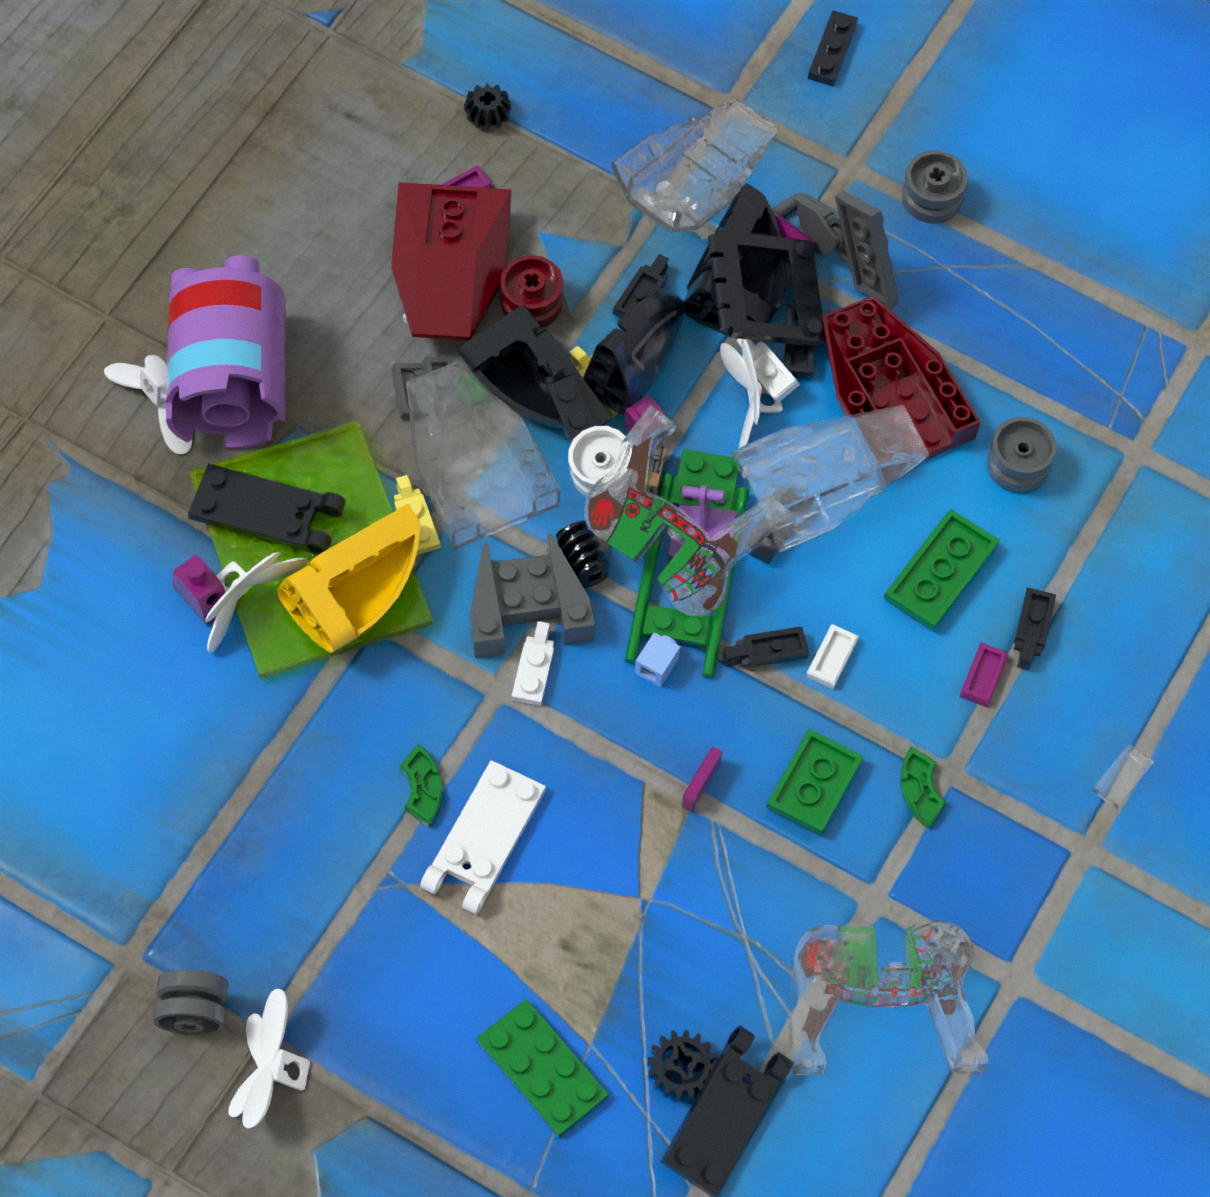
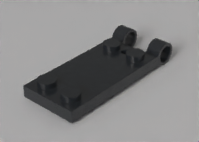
M208 463L189 509L188 516L189 519L319 555L329 549L332 539L321 531L311 530L309 532L316 512L324 513L330 517H340L346 500L341 495L333 492L321 494ZM299 514L304 516L302 519L296 518Z
M741 1025L736 1027L729 1036L723 1051L660 1161L711 1197H718L780 1082L787 1077L793 1066V1061L780 1052L771 1057L763 1074L741 1060V1056L750 1048L755 1037L753 1033ZM744 1074L749 1077L748 1083L743 1082Z

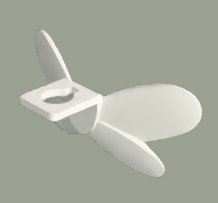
M742 339L743 357L728 343H722L720 346V355L726 369L737 382L747 389L750 406L746 414L738 448L739 458L747 446L753 422L756 425L758 424L760 413H781L783 410L781 401L777 403L774 398V405L766 406L760 401L761 394H770L757 381L753 359L745 339Z
M149 355L145 358V368L127 363H114L104 369V374L109 380L126 387L142 389L158 407L161 432L171 451L181 455L190 450L192 440L185 442L171 432L166 423L167 365L164 360L156 355Z
M276 552L263 559L247 573L236 562L232 561L217 575L226 593L213 606L205 622H209L216 617L208 639V652H214L222 642L233 617L237 600L253 585L276 581L292 575L307 565V559L293 558L274 563L281 554V552ZM229 574H239L240 577L234 580L230 588L225 586L224 581Z
M275 989L270 993L263 1017L254 1013L249 1016L246 1023L247 1043L258 1068L237 1090L230 1103L228 1112L231 1117H237L243 1113L242 1122L243 1126L247 1129L255 1127L265 1116L272 1098L273 1081L299 1091L304 1090L310 1061L280 1049L288 1016L287 997L281 989ZM291 1062L296 1063L300 1070L299 1077L296 1080H292L288 1076V1072L283 1070L284 1065H289Z

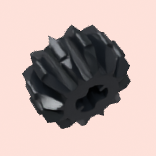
M488 82L483 88L476 85L474 91H468L467 100L464 103V111H466L468 121L475 122L477 129L484 125L489 131L492 125L500 128L501 122H507L511 110V102L508 99L507 91H501L499 85L492 88Z

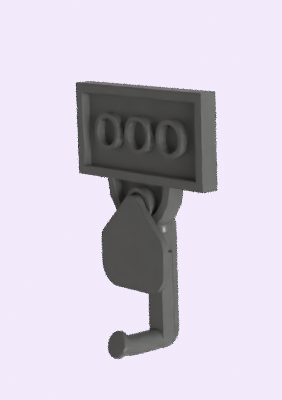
M845 191L835 196L838 211L805 193L794 194L772 208L781 217L797 209L802 232L816 242L813 251L822 256H827L835 249L841 259L850 265L855 289L869 297H876L889 309L899 304L898 287L894 280L893 263L889 256L888 239L883 227L884 218L878 208L870 206L858 197H854Z

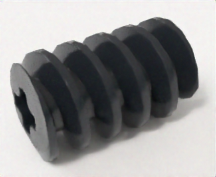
M587 520L571 523L556 534L557 544L562 548L565 558H567L583 588L592 587L603 582L608 577V573L604 571L609 567L607 560H601L604 557V552L597 550L600 544L597 540H592L595 533L592 530H588L590 523Z

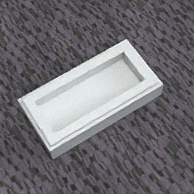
M831 624L807 671L806 677L834 689L859 636Z

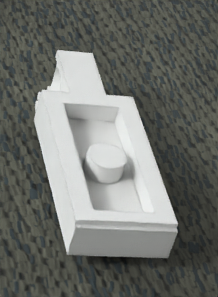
M738 339L737 342L742 347V339ZM745 339L750 349L758 381L775 401L779 403L800 384L764 342L760 341L755 345L751 340Z
M538 621L534 637L527 636L526 642H524L511 696L512 701L542 706L554 654V641L548 640L549 623Z

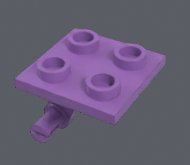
M684 485L682 498L698 499L700 506L679 505L678 515L692 525H696L705 534L708 541L718 540L728 532L730 537L733 538L738 511L711 508L710 501L724 503L725 490L708 489L706 485H701L700 488ZM687 528L689 535H696L694 528ZM674 530L668 558H673L686 541ZM718 546L716 552L726 563L729 554ZM701 548L702 550L707 551L710 554L714 553L712 550L708 548ZM700 553L699 558H702L705 555ZM713 557L708 561L711 564H718Z

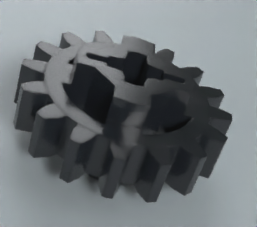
M674 1030L671 1031L670 1040H667L664 1036L660 1037L659 1044L661 1047L655 1045L651 1047V1053L655 1057H648L647 1065L654 1068L648 1071V1077L657 1078L654 1082L655 1090L661 1087L665 1088L663 1097L667 1098L671 1093L676 1094L677 1102H680L682 1095H687L689 1101H693L694 1092H700L714 1067L711 1063L715 1062L717 1057L716 1053H707L710 1050V1042H706L703 1045L700 1044V1034H697L692 1039L689 1038L688 1030H685L683 1037H678ZM685 1047L690 1048V1049L694 1050L695 1052H692V1051L686 1049ZM671 1050L670 1059L664 1060V1063H661L663 1056ZM678 1056L683 1065L688 1066L686 1075L682 1067L677 1066ZM704 1068L700 1078L694 1082V1073ZM668 1079H672V1080L676 1081V1082L679 1083V1084H675V1083L671 1082V1081L668 1080Z

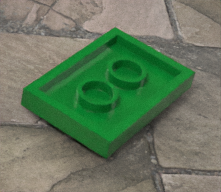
M808 729L768 800L766 808L821 836L861 765L864 756Z

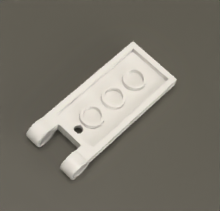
M491 760L433 864L426 870L420 888L435 895L440 889L444 878L449 874L472 885L465 896L462 908L477 915L543 797L546 786ZM468 863L471 865V868L465 870L462 866Z

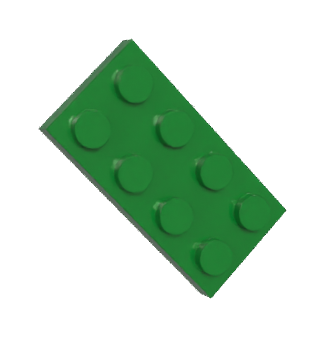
M950 509L886 591L884 599L934 631L997 548L1000 540Z
M527 999L476 1038L480 1047L558 1138L563 1136L609 1097L606 1090Z

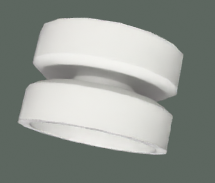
M593 426L583 430L573 439L568 453L570 474L575 488L584 497H595L609 490L610 495L615 499L620 497L631 486L634 470L627 469L632 453V447L628 438L619 430L609 426Z

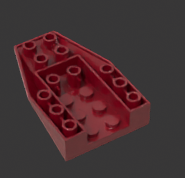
M398 182L391 269L412 337L466 341L472 338L500 287L501 275L506 268L511 219V189Z
M868 297L822 316L836 399L873 481L976 439L980 420L940 353L876 297Z

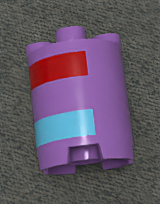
M246 255L228 258L224 262V267L204 270L194 268L175 270L171 274L170 292L168 295L166 423L168 428L174 435L185 442L192 440L193 429L200 432L223 435L226 450L246 449L271 441L273 424L279 419L280 421H286V298L283 290L275 281L260 274L259 262L255 258Z

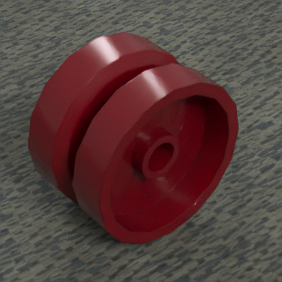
M534 255L516 258L506 266L502 272L500 282V305L504 316L518 307L526 305L540 325V328L547 327L556 321L562 311L563 277L560 269L552 261L542 256Z

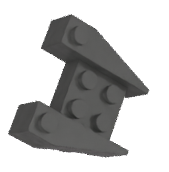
M547 534V555L492 563L488 543H483L470 611V633L475 658L505 654L503 626L559 618L564 645L594 640L595 624L590 598L552 534Z

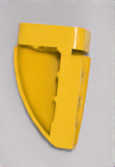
M406 504L322 552L310 561V566L307 565L282 581L277 590L281 603L298 626L320 647L332 653L355 640L372 628L396 601L409 578L415 562L420 535L418 517L410 505Z

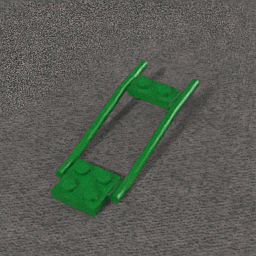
M683 448L677 477L672 474H663L658 499L667 502L672 507L679 508V505L700 506L698 499L682 498L684 485L698 488L701 485H706L708 489L725 490L724 503L710 501L711 508L738 511L733 539L738 543L736 556L730 560L725 569L722 593L715 604L713 618L708 615L654 605L648 606L665 523L662 522L649 540L625 662L635 664L642 635L651 638L655 632L660 636L665 635L672 638L676 643L703 648L704 646L707 647L702 676L707 678L714 677L750 491L744 487L736 488L740 466L739 458ZM667 511L663 512L665 518L667 516Z

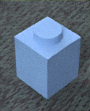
M654 632L636 659L635 674L661 687L679 660L680 646L672 638L665 635L660 636Z

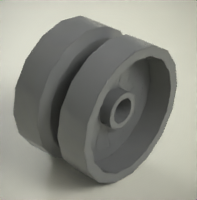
M927 151L918 154L908 166L902 190V203L907 212L917 220L926 223H942L951 220L960 210L968 182L967 170L963 163L954 155L943 151Z
M1015 417L1002 423L992 438L991 447L987 455V469L991 478L1000 487L1012 492H1028L1037 489L1045 482L1056 455V440L1052 431L1044 423L1031 417Z
M173 970L162 973L157 981L156 994L161 1001L155 1005L153 1022L155 1026L165 1031L184 1035H210L221 1032L225 1028L226 1010L221 1005L228 999V980L220 975L199 970Z

